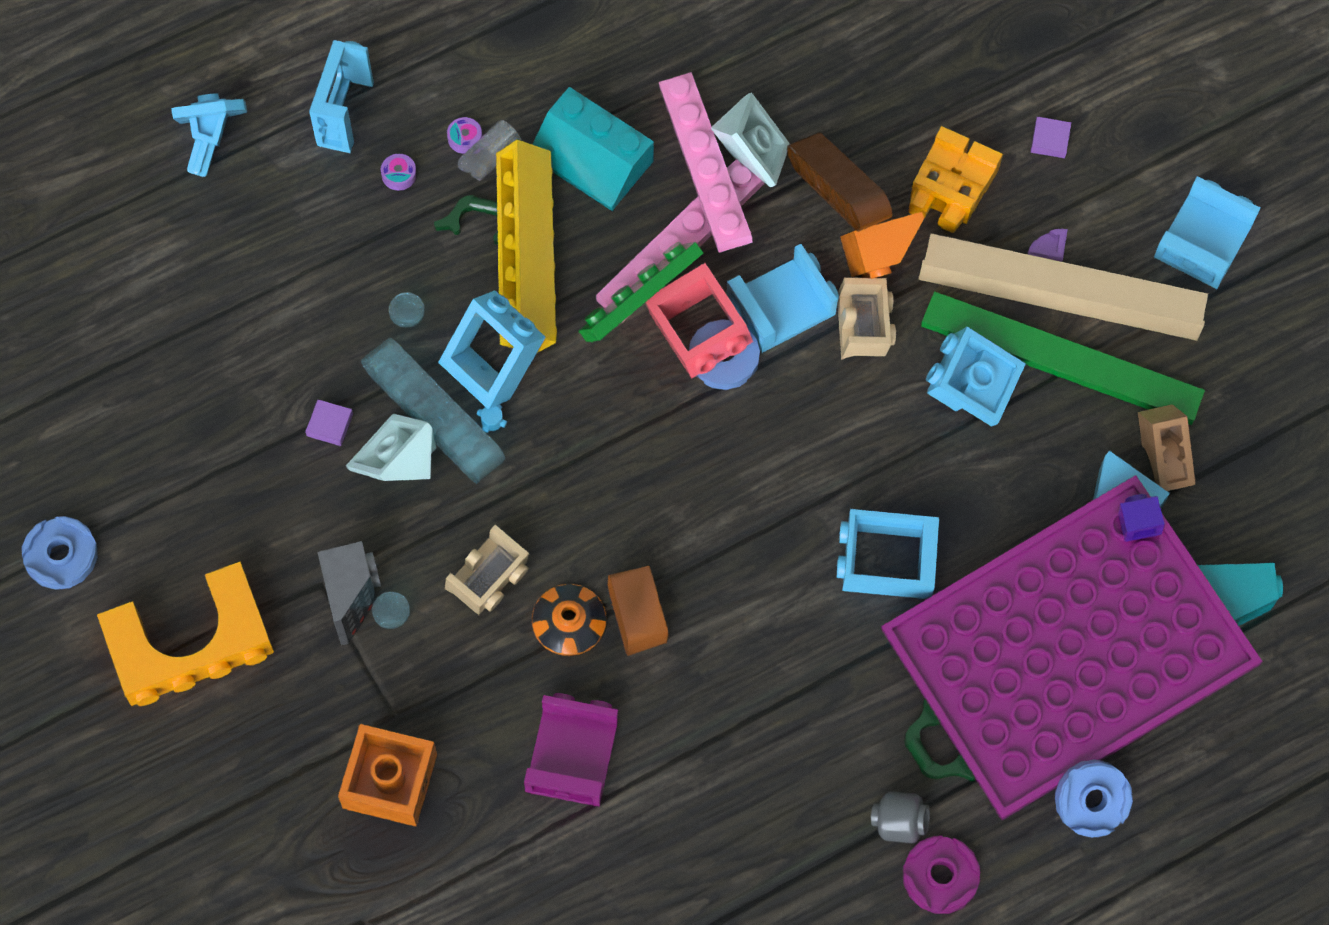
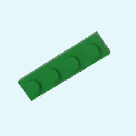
M677 242L670 246L663 253L665 259L657 265L652 263L637 274L639 280L631 287L626 285L620 288L611 296L613 300L611 304L605 309L603 307L595 309L585 318L587 324L578 330L586 342L600 341L703 254V251L696 242L686 244Z

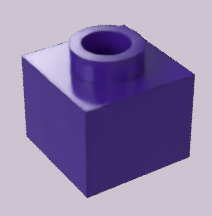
M1138 494L1126 498L1125 503H1120L1118 516L1125 542L1162 535L1165 524L1158 496L1147 498L1146 494Z

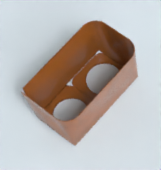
M650 566L608 575V590L627 656L666 644L668 627Z

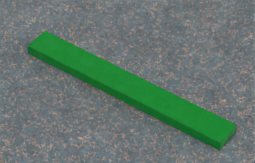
M935 291L921 324V327L946 336L969 327L1030 367L1148 410L1174 405L1187 416L1188 425L1191 426L1205 392L1204 389Z

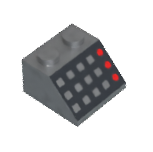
M362 541L317 552L333 621L341 645L349 644L377 601L374 588L381 587L373 552L365 554Z

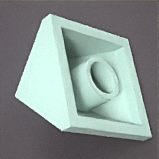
M751 92L744 96L711 129L734 158L769 187H773L777 184L787 155V146L790 143Z
M392 414L350 460L346 467L350 471L382 481L430 479L431 453L436 449L433 429L428 422Z

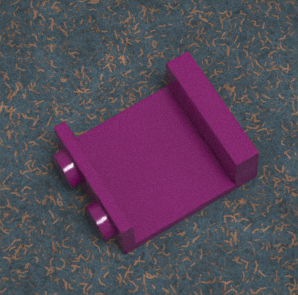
M555 693L553 697L543 695V712L531 766L527 768L524 780L525 792L600 807L618 724V709H613L611 704L598 700H592L590 704L577 702L574 697L562 693Z

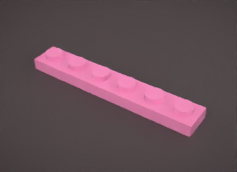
M692 72L659 82L663 100L718 252L752 243L751 232L716 137L711 129V124Z
M737 159L727 167L739 203L742 206L764 185V182ZM699 197L693 200L596 295L598 303L606 308L613 302L611 296L616 291L626 285L631 287L639 280L637 274L652 263H655V265L659 264L665 259L663 253L677 242H681V244L696 242L700 247L712 236Z

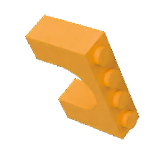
M241 562L205 574L218 611V627L210 643L193 655L172 657L155 650L150 645L140 614L133 601L97 614L124 695L131 706L136 704L138 706L152 704L160 698V695L173 690L174 692L189 690L195 686L197 681L208 677L211 679L221 678L229 674L234 667L245 663L246 665L258 664L264 661L267 655L274 653Z

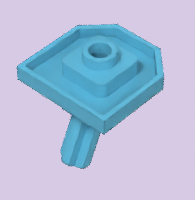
M206 94L198 96V102L191 103L189 106L171 108L175 121L179 124L190 123L192 138L195 139L187 167L189 173L206 177L215 146L220 145L227 117L247 113L244 99L226 100L219 99L218 94Z

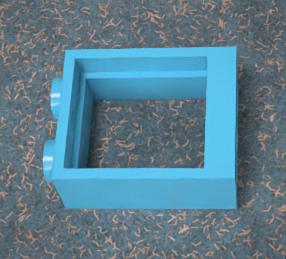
M494 290L472 300L438 363L487 409H490L510 400L546 337L535 328L532 321L523 317L510 305L504 296ZM484 320L514 346L500 373L496 372L470 347Z
M850 509L848 522L841 521L839 543L846 544L845 556H838L836 578H843L842 591L921 599L930 598L935 588L939 517ZM857 532L919 537L917 580L854 574Z

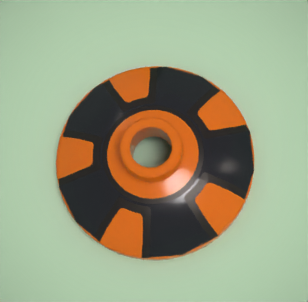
M575 584L559 585L545 592L537 601L532 614L533 631L538 641L547 650L563 656L580 655L592 649L602 638L606 628L605 608L599 597L588 588ZM571 610L576 616L573 620L568 621L563 619L562 614L565 611Z

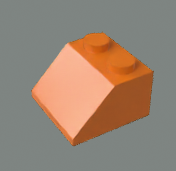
M915 213L870 226L859 232L853 231L841 236L851 277L862 275L863 278L873 279L892 273L890 266L901 262L924 220L923 213Z

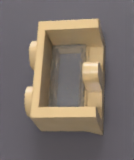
M844 278L838 291L839 300L837 302L841 360L851 356H886L890 346H894L896 341L895 324H890L889 313H892L893 294L892 292H887L886 278Z
M494 525L490 530L489 539L478 551L473 549L465 559V565L455 576L451 573L448 575L445 582V590L457 596L478 615L485 608L491 612L503 599L504 594L501 590L510 581L515 585L528 571L529 568L525 563L528 560L529 553L498 526Z

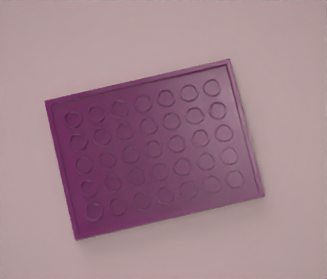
M1136 475L881 626L884 635L1001 820L1057 788L1060 779L1071 767L1082 761L1095 759L1102 761L1262 663L1261 658L1163 514L1165 525L1162 535L1128 542L1124 541L1118 516L1120 503H1125L1126 498L1138 494H1146L1147 498L1151 497Z

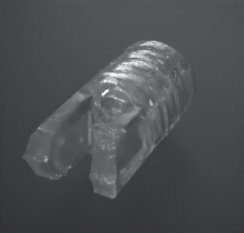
M499 120L458 160L457 167L466 173L472 170L471 176L481 181L496 167V153L515 140L521 141V138L510 124L504 120Z

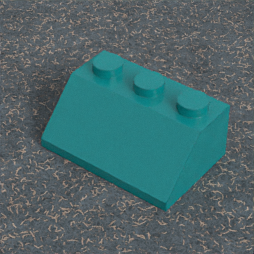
M568 87L548 111L532 144L551 151L553 173L611 211L615 209L653 163L654 141L571 87Z

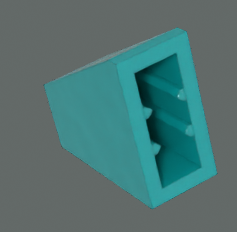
M1275 563L1197 565L1238 626L1270 611L1277 600L1282 597L1283 582L1281 576L1276 575Z

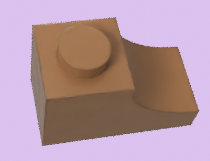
M1174 405L1138 412L1142 446L1149 457L1155 483L1166 491L1196 485L1187 416Z

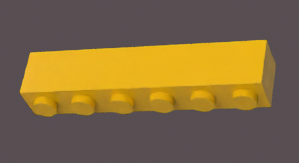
M515 140L496 153L499 294L504 296L510 305L523 317L532 321L535 328L546 337L538 350L540 352L556 343L557 335L555 321L556 294L554 284L555 262L552 211L554 202L552 198L553 170L551 167V151ZM500 334V345L514 348V346H512Z

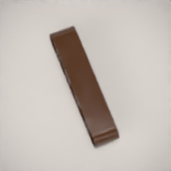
M818 132L787 146V154L794 170L856 231L859 232L892 217V208L884 191L822 133Z

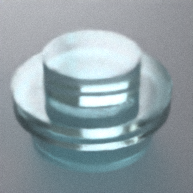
M409 292L400 293L390 302V318L400 327L415 326L424 317L425 308L423 301L415 294Z
M386 592L378 596L374 601L372 614L378 625L383 628L394 629L402 626L407 621L410 608L408 601L403 595L397 592Z

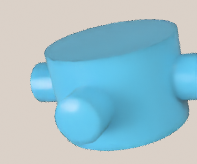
M500 404L490 409L485 407L483 410L479 409L477 411V415L481 417L482 431L488 433V431H495L500 427L506 426L507 421L503 419L502 406Z

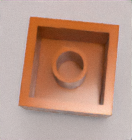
M360 724L338 795L342 808L417 827L437 757L435 743Z

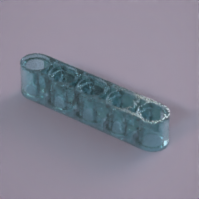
M387 338L361 359L364 369L410 418L430 424L433 429L435 443L473 482L479 483L505 461V456L499 446L395 340Z

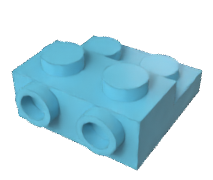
M965 327L954 334L950 333L940 347V351L945 354L941 363L934 364L927 374L926 381L930 383L927 394L954 411L963 408L992 427L999 423L1025 363L969 327Z

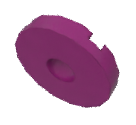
M932 836L920 841L909 852L903 867V884L909 897L920 908L934 914H950L964 908L974 898L980 883V865L974 852L962 841L955 838ZM937 865L948 867L952 873V880L947 884L935 882L931 876V869Z

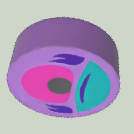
M468 117L454 120L447 129L448 143L458 153L468 154L474 152L482 143V130L479 123Z
M393 154L387 157L381 165L382 180L387 187L393 190L409 188L413 185L417 176L414 161L404 154Z

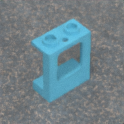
M333 41L309 111L317 146L351 153L354 144L348 108L343 106L350 83L373 87L374 83L368 48L363 47L357 42ZM335 76H336V80H335V83H334V86H333V89H332V92H331L329 101H328V103H327V100H328V97H329V94H330V91H331V88H332V85H333V82H334V79H335Z

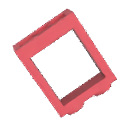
M706 263L665 286L645 302L655 323L691 378L699 374L708 373L717 363L729 356L741 353L746 349L747 345L753 342L746 323ZM713 294L733 325L687 351L668 320Z

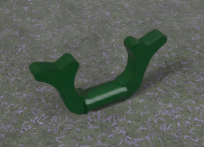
M467 195L458 201L448 216L434 222L435 230H450L455 235H459L461 233L460 220L464 213L474 210L497 217V201ZM498 231L493 236L495 244H498Z
M924 699L921 716L909 727L905 734V747L910 751L921 769V773L928 778L941 779L959 776L969 781H974L973 773L960 754L952 763L939 765L933 762L920 741V732L923 729L941 724L926 699Z

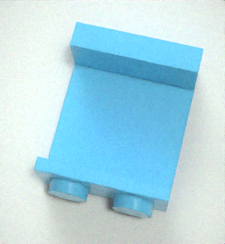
M1197 176L1187 199L1170 229L1162 237L1154 258L1218 289L1261 208L1254 205L1248 198L1236 196L1222 189L1216 182L1204 180Z
M802 244L795 246L793 260L746 284L740 275L727 281L726 295L749 330L757 338L759 349L762 353L836 314L837 302L839 300L837 289L831 281H825L820 273L821 268L817 258L813 253L808 254Z

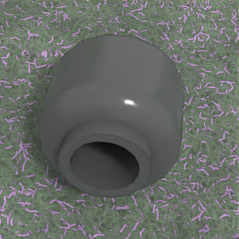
M888 791L883 795L880 803L873 804L871 824L878 827L879 835L883 840L912 844L916 843L921 835L927 834L930 808L929 805L923 803L919 795Z

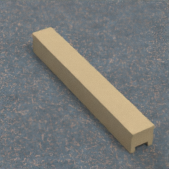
M936 234L930 235L926 257L922 262L919 280L1196 341L1205 324L1203 319L1208 297L1207 293Z

